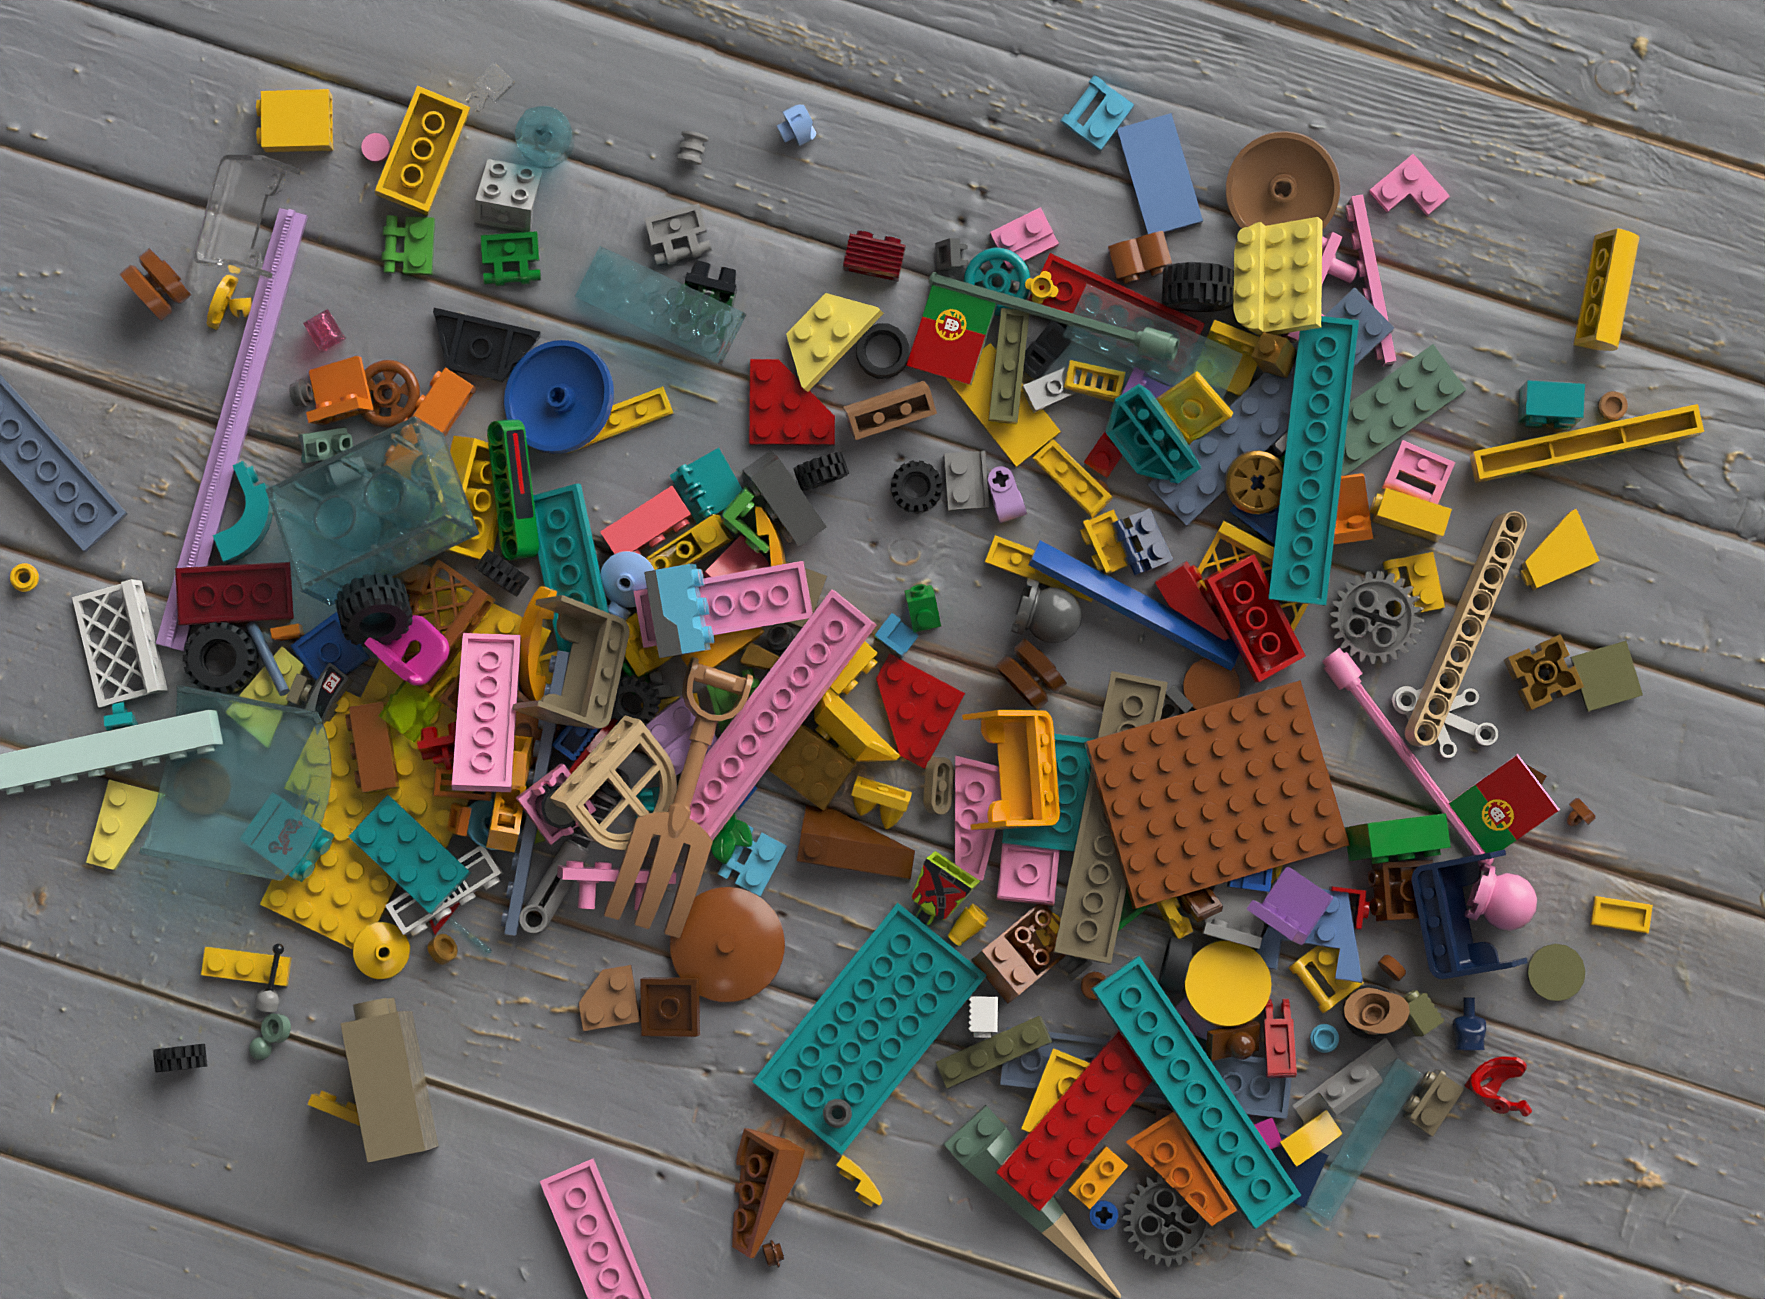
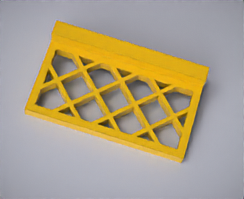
M1224 520L1198 570L1202 574L1204 568L1217 565L1219 571L1221 569L1220 563L1233 559L1238 561L1240 557L1254 554L1264 572L1272 569L1275 547ZM1220 538L1232 545L1234 556L1218 560L1215 548ZM1236 547H1238L1239 549H1241V550H1243V551H1245V552H1244V553H1241V554H1237ZM1213 553L1215 561L1208 563ZM1261 560L1271 566L1263 568ZM1200 580V582H1201V584L1203 585V587H1204L1205 589H1207V587H1206V585L1204 584L1203 580ZM1295 602L1280 605L1281 608L1292 605L1295 618L1290 626L1293 631L1296 629L1309 604L1302 603L1298 612L1295 606L1297 603Z

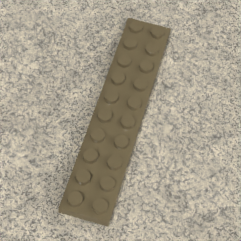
M1111 671L1098 738L1159 721L1168 682ZM1091 768L1054 953L1111 965L1127 886Z

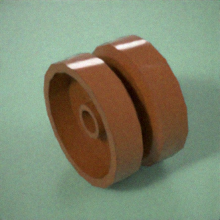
M148 248L139 256L140 264L148 273L144 276L136 266L129 265L120 273V276L145 305L163 321L172 313L171 305L163 296L167 293L175 303L182 304L191 296V293L180 282L181 278L165 260L162 261Z

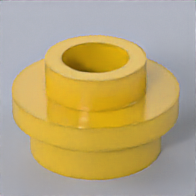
M18 564L10 573V582L16 590L28 592L37 586L39 574L37 569L30 564ZM23 573H28L30 576L29 581L26 583H22L20 579Z

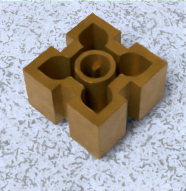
M1561 634L1535 646L1537 653L1531 654L1528 648L1504 659L1512 680L1519 678L1524 687L1517 692L1526 712L1553 701L1550 696L1551 693L1555 692L1557 697L1560 698L1584 687L1576 667L1573 666L1568 669L1564 658L1570 654ZM1539 666H1542L1543 670L1548 669L1547 681L1538 676Z

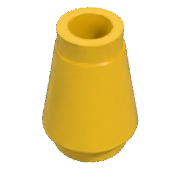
M972 903L969 907L963 909L947 935L956 945L961 946L986 927L985 923L989 920V917Z

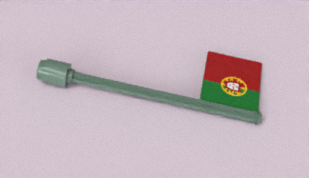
M933 272L929 277L930 294L906 366L971 385L997 304L1135 344V347L1138 348V354L1164 362L1175 359L1179 347V339L1174 338L1173 334L1146 327L1144 331L1137 333L938 275V272Z

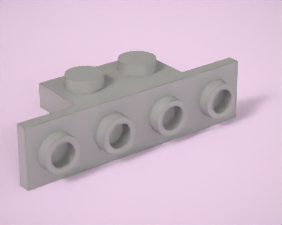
M1384 1038L1312 1092L1301 1098V1100L1293 1105L1294 1109L1304 1124L1328 1108H1331L1338 1115L1383 1082L1378 1072L1398 1058L1396 1052L1387 1038Z

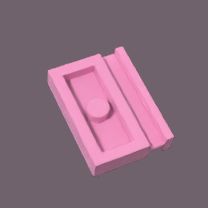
M1041 207L990 232V236L997 248L1013 251L1024 262L1059 246V242ZM1004 261L1008 270L1014 268L1012 264Z

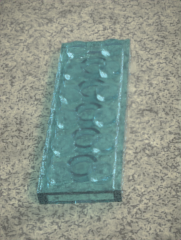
M599 246L575 295L577 299L720 366H722L746 317L744 312L601 246Z
M1089 284L1086 285L1073 314L1137 333L1144 331L1146 327L1173 334L1174 338L1179 339V347L1175 359L1164 362L1138 354V348L1135 347V344L1070 325L1067 326L1063 337L1133 369L1137 367L1145 371L1144 374L1172 387L1198 371L1221 399H1223L1243 354Z

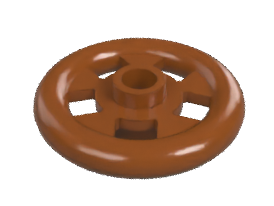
M382 360L371 364L364 370L369 392L373 391L375 403H372L373 411L361 414L365 420L378 427L390 428L402 424L406 418L409 419L416 411L415 404L420 398V387L415 374L410 368L398 361ZM382 372L385 380L380 381L376 385L373 377ZM397 374L405 380L401 387L393 381ZM391 389L392 396L391 398L386 399L385 392L386 390ZM402 394L408 396L404 408L397 405L401 400ZM380 408H391V415L381 416Z

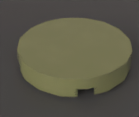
M1550 944L1543 946L1532 955L1528 962L1527 977L1536 994L1546 1000L1561 1001L1569 999L1579 992L1584 983L1586 970L1582 958L1575 950L1567 945Z

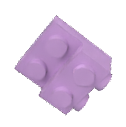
M682 695L656 714L646 725L647 729L670 757L676 775L679 773L681 775L691 743L689 738L695 721V716L685 706ZM715 734L711 746L707 748L706 754L718 740Z

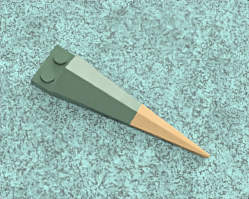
M983 1106L943 1144L969 1172L1113 1295L1121 1298V1294L1054 1196L1040 1211H1037L995 1173L1018 1144L1006 1126L988 1106Z

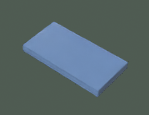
M1172 113L1117 128V134L1147 234L1158 231L1167 233L1202 223L1203 218Z

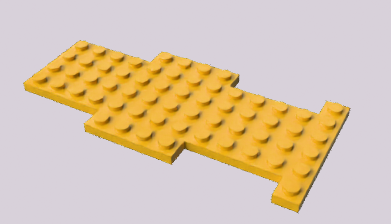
M438 576L435 577L436 587L450 585V582ZM463 588L456 589L458 603L468 601L473 594ZM451 590L437 592L439 607L453 604ZM432 594L422 596L418 601L420 611L433 608ZM493 603L473 633L518 635L523 617ZM454 610L440 612L441 627L451 625L455 619ZM434 613L422 615L436 628ZM542 627L538 657L541 656L552 633L551 630ZM412 641L405 651L406 654L419 651L418 641ZM462 649L434 688L451 674L453 667H461ZM379 659L361 698L345 691L336 703L339 705L335 709L337 713L330 722H325L322 727H319L317 724L315 725L285 789L309 800L310 802L304 815L335 836L331 840L332 843L329 850L316 861L312 874L304 878L302 882L290 877L277 868L260 905L353 949L354 941L359 932L372 923L380 922L386 910L385 905L389 903L398 885L392 877L348 837L387 795L392 797L447 849L454 833L447 831L451 804L459 803L468 806L471 799L433 796L435 767H446L444 763L434 765L433 759L423 761L417 742L421 741L422 728L436 727L439 737L449 735L447 725L457 721V714L438 699L453 680L426 704L424 710L419 711L416 709L412 725L405 733H400L388 713L400 788L367 794L363 793L361 788H357L354 771H359L357 759H352L350 743L354 742L353 731L348 732L345 715L350 714L349 707L383 701L387 703V708L409 695H413L416 703L417 700L424 699L429 692L419 686L409 684ZM441 774V779L452 780V774ZM440 785V791L471 794L475 792L452 790V786Z

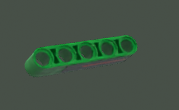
M519 419L493 421L488 426L487 438L501 551L507 560L533 558L539 551V539L525 427Z

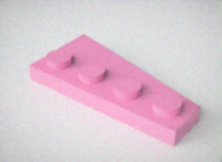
M955 755V864L978 880L983 881L996 830H971L970 824L987 823V812L990 804L993 801L1001 800L999 766Z

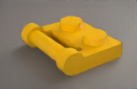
M1433 552L1383 562L1384 571L1387 570L1388 575L1389 573L1395 574V583L1400 579L1398 568L1406 567L1409 585L1414 587L1411 592L1412 597H1420L1414 603L1415 607L1424 608L1419 613L1445 608ZM1395 600L1394 617L1398 616L1402 609L1401 604Z
M1315 946L1288 968L1292 974H1297L1318 1002V1008L1323 1014L1364 982L1356 983L1337 980L1335 976L1340 950ZM1309 962L1313 963L1334 991V994L1329 998L1305 966Z

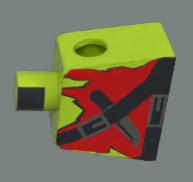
M934 851L924 861L911 896L912 900L921 906L916 914V918L926 925H930L935 916L941 920H946L975 889L980 880Z

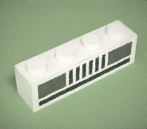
M479 846L458 859L471 874L432 915L407 892L385 905L402 934L408 935L411 933L413 937L428 928L425 923L435 918L439 921L451 914L450 907L459 902L463 906L476 898L474 892L482 887L487 891L501 881L498 877L504 873L489 849Z

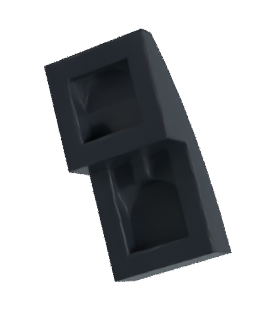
M1052 320L1038 338L1025 350L1023 371L1034 380L1041 378L1076 336L1062 324Z

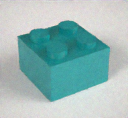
M1527 380L1519 389L1518 422L1525 423V427L1542 428L1543 424H1554V429H1571V426H1575L1584 418L1585 384Z

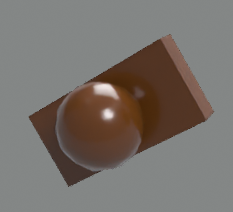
M1210 887L1179 896L1183 910L1188 914H1192L1197 923L1222 912L1223 905Z
M1254 1020L1240 1026L1223 1027L1207 1031L1206 1055L1210 1061L1228 1057L1245 1060L1254 1051H1259L1260 1023Z

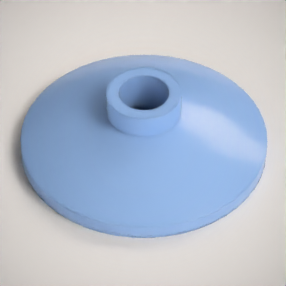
M624 551L612 555L604 563L600 573L605 595L619 606L636 607L633 591L647 589L644 572L654 570L653 566L645 557L635 552ZM627 578L630 581V586H624L621 579Z

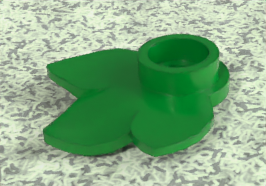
M735 813L731 816L712 842L711 850L718 861L727 864L732 857L736 845L742 847L752 846L753 838L748 824L737 820Z

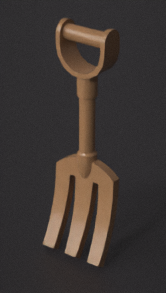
M692 657L688 664L682 688L685 706L695 716V721L689 738L691 743L674 801L669 806L668 812L650 813L635 819L618 875L604 910V916L616 920L620 919L639 874L653 834L659 835L647 882L634 919L636 926L649 929L670 881L683 843L689 844L680 881L664 928L666 935L680 938L713 842L707 832L690 819V806L707 748L712 744L717 723L733 718L743 709L753 681L752 675L746 674L743 678L699 664V659ZM693 681L738 694L733 708L723 715H712L701 710L695 702L692 693Z

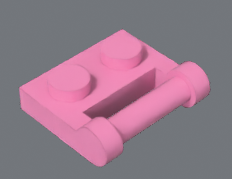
M1402 440L1382 488L1393 489L1438 504L1455 462ZM1400 471L1435 486L1433 493L1431 494L1396 479L1398 472Z

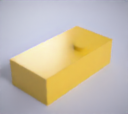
M417 85L376 186L375 195L428 216L469 116L470 107Z

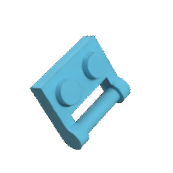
M1093 75L1088 82L1090 84L1069 114H1064L1060 122L1101 152L1117 128H1119L1134 108V104L1109 87L1099 77ZM1100 92L1105 98L1085 125L1082 126L1077 120L1097 93Z

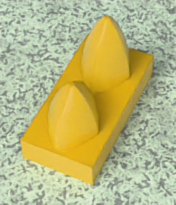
M857 776L851 796H853L855 809L860 816L870 812L876 804H880L882 823L885 829H889L907 811L912 792Z

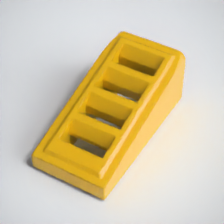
M1070 360L1064 388L1114 402L1116 398L1121 396L1126 372ZM1076 369L1082 371L1079 384L1073 383ZM1087 373L1093 374L1090 386H1085ZM1098 376L1103 377L1101 389L1096 388ZM1109 379L1114 380L1112 391L1107 390Z

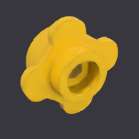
M1047 271L1041 272L1034 279L1028 278L1025 282V287L1030 290L1034 303L1042 304L1044 299L1048 297L1054 298L1058 294V288L1053 285L1051 274ZM1043 285L1044 290H1040L1039 286Z

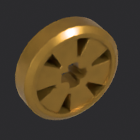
M1259 450L1248 451L1236 457L1229 465L1225 475V490L1231 502L1239 509L1251 514L1267 513L1280 505L1284 471L1283 463L1274 455ZM1259 475H1262V488L1255 487L1252 490L1251 486L1253 483L1250 480L1251 477L1255 476L1258 478Z

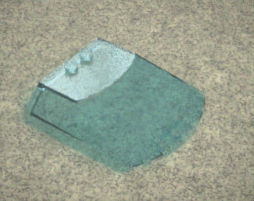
M177 685L176 716L204 710L217 711L223 745L214 746L215 751L206 754H198L197 750L187 752L186 758L170 760V756H167L151 829L143 847H140L139 854L282 881L294 870L311 847L322 824L329 800L332 772L331 754L325 727L319 713Z

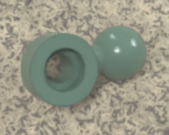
M269 1014L264 1018L261 1025L262 1037L253 1039L249 1045V1052L253 1058L257 1060L268 1058L272 1052L271 1044L282 1043L289 1037L291 1024L285 1015Z

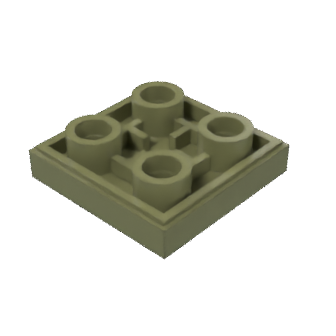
M1627 641L1570 657L1572 666L1576 667L1584 685L1580 692L1587 712L1643 696Z

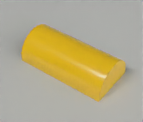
M1616 228L1595 235L1573 345L1603 351L1618 349L1640 239L1637 234Z

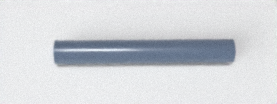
M249 622L246 628L280 696L288 694L290 690L257 622Z

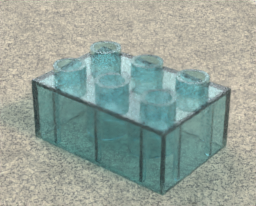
M416 416L265 489L300 592L329 606L335 604L338 592L343 590L342 587L346 583L350 584L351 580L356 577L359 579L363 577L362 575H374V573H381L383 576L385 574L394 576L479 534L444 433Z

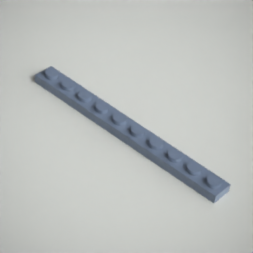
M558 651L557 656H551L549 672L553 673L551 684L546 683L544 696L547 694L561 696L570 656L569 652ZM539 719L538 729H543L541 741H535L533 757H537L535 769L530 768L527 785L532 786L548 774L553 749L552 744L554 743L557 728L555 723H548ZM528 815L526 816L525 825H520L517 842H522L520 853H514L511 870H516L514 882L509 881L506 898L511 899L509 910H503L501 926L505 927L504 934L514 936L518 934L519 916L523 908L537 827Z

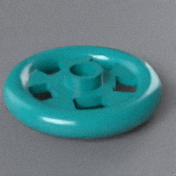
M990 248L980 252L970 261L964 274L965 283L975 285V283L983 281V286L986 289L1026 300L1030 291L1025 287L1026 280L1030 278L1027 265L1019 255L1008 249ZM990 261L993 268L984 275L980 267L985 262ZM1004 261L1014 266L1010 274L1000 267ZM997 276L1002 279L1000 287H995L993 284V280ZM1012 280L1020 282L1016 294L1009 292ZM997 305L994 316H1000L1001 308L1008 307Z

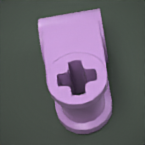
M1003 466L992 469L987 481L999 523L1001 524L1027 515L1022 496L1016 486L1012 472ZM996 473L1008 477V480L1004 483L1005 487H1000L999 484L993 483V480L996 479Z

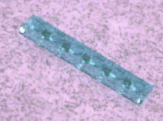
M1398 1058L1395 1059L1383 1082L1377 1088L1308 1200L1307 1207L1332 1221L1422 1073Z

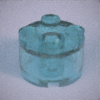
M549 106L530 108L524 112L516 125L515 139L523 157L533 166L544 169L553 168L571 155L575 138L567 117L561 111ZM545 132H548L551 138H546L545 142H541L539 136H543Z

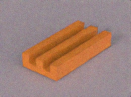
M435 767L433 796L491 801V792L485 791V795L440 791V785L452 786V780L441 779V774L453 775V769L446 770V768Z

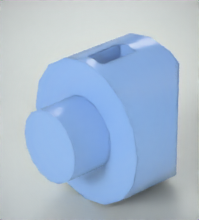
M795 105L782 112L785 121L776 126L784 142L794 138L797 144L801 146L815 137L816 132L812 126L813 121L804 105Z

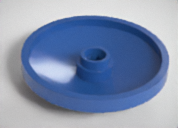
M555 340L541 344L525 354L509 376L504 395L507 420L519 419L525 427L527 445L539 451L561 454L577 450L588 444L600 433L610 416L614 400L612 376L604 361L594 351L580 343L569 340Z

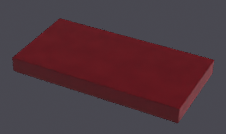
M290 562L175 568L178 625L294 619Z

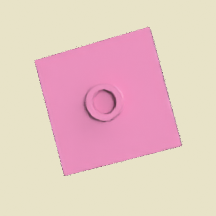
M1002 843L997 900L1054 906L1060 850Z

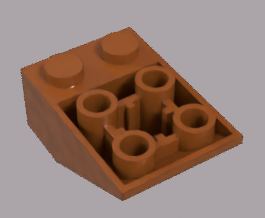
M1037 904L971 959L987 975V980L1007 1004L1066 956L1054 953L1058 933L1055 934L1048 925L1051 922V917L1058 925H1060V922L1047 905ZM1039 916L1045 917V924L1039 922ZM1036 930H1045L1044 935H1049L1051 938L1049 945L1044 947L1036 934Z

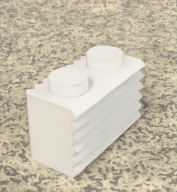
M971 996L968 999L971 1002L969 1004L970 1009L968 1010L971 1013L968 1016L971 1019L968 1022L970 1024L968 1029L974 1032V1037L991 1038V1032H997L998 997Z

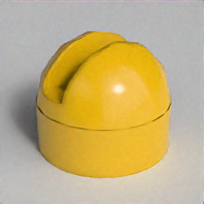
M251 298L229 299V308L235 317H240V310L243 311L244 317L249 315L252 306Z

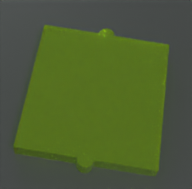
M404 680L396 692L389 696L390 700L378 716L415 743L421 735V729L431 725V719L442 704L419 686L411 685Z

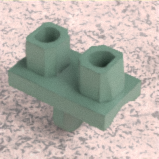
M347 427L298 434L302 447V463L342 457L353 450L352 436L347 433Z

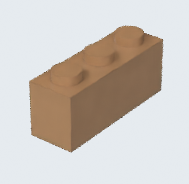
M925 381L843 407L851 434L855 440L937 414L930 388Z

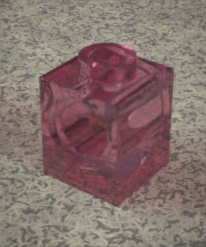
M328 309L303 323L316 347L321 352L346 339L333 314Z

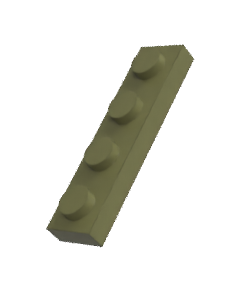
M1001 308L988 421L1016 425L1018 423L1029 313Z
M1037 1016L936 1061L946 1088L949 1089L1052 1043V1040L1042 1017Z

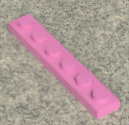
M1363 194L1352 196L1349 200V205L1345 206L1348 222H1353L1354 233H1351L1353 249H1358L1360 260L1356 262L1359 277H1364L1366 288H1362V295L1388 321ZM1390 333L1373 349L1375 359L1381 361L1382 367L1393 365L1396 362Z

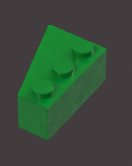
M1446 813L1344 827L1350 844L1347 846L1349 862L1371 859L1372 864L1389 862L1388 856L1397 855L1398 860L1415 858L1414 853L1423 852L1424 857L1441 855L1440 849L1451 848Z

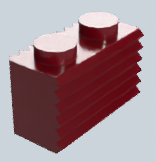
M858 230L856 234L850 233L843 270L899 282L906 245L901 244V240L895 237L885 236L884 240L873 238L874 234Z

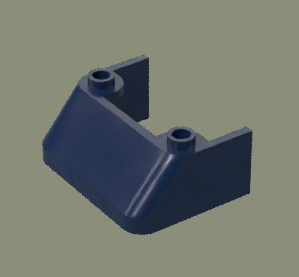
M1505 850L1421 865L1414 870L1412 885L1430 972L1436 978L1449 979L1513 968L1528 963L1527 957L1499 962L1498 952L1494 945L1484 941L1473 943L1469 918L1464 916L1467 907L1463 886L1475 884L1481 876L1480 860L1506 855Z

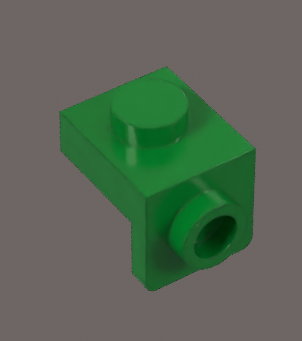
M919 584L911 587L909 590H905L913 632L941 627L932 585Z

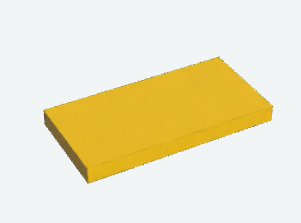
M990 343L982 350L971 385L948 378L946 380L1017 468L1059 435L1061 431L1044 409L1035 413L1032 412L1022 389L1017 425L988 421L996 349Z

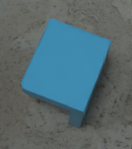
M891 613L875 634V638L903 658L918 638V634L901 622L900 618Z

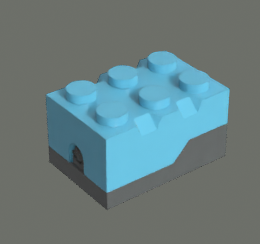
M686 564L644 572L659 658L710 650V643H714L712 626H706L704 615H709L707 598H701L699 587L704 586L702 569H697L696 564Z

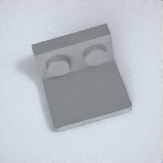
M491 159L487 160L475 199V223L531 232L533 205L542 178V169Z
M1227 882L1214 885L1213 892L1223 905L1222 912L1205 919L1201 934L1260 949L1262 942L1261 934L1265 922L1248 911L1247 907L1252 900L1262 904L1269 893L1227 887Z

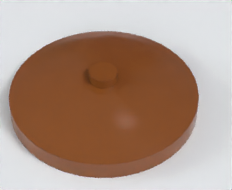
M720 887L705 891L694 898L680 938L670 936V953L673 965L680 978H699V995L719 1002H735L758 994L775 978L785 953V937L777 914L766 901L744 889Z

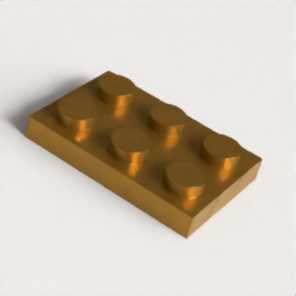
M802 723L767 770L820 809L825 810L857 763Z

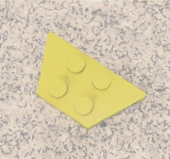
M825 293L786 333L801 386L809 392L884 313L878 307Z

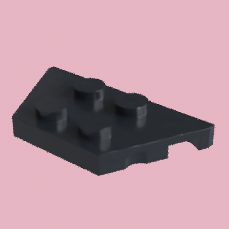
M439 308L433 309L445 365L451 371L503 382L519 360L528 353L541 337L540 331Z

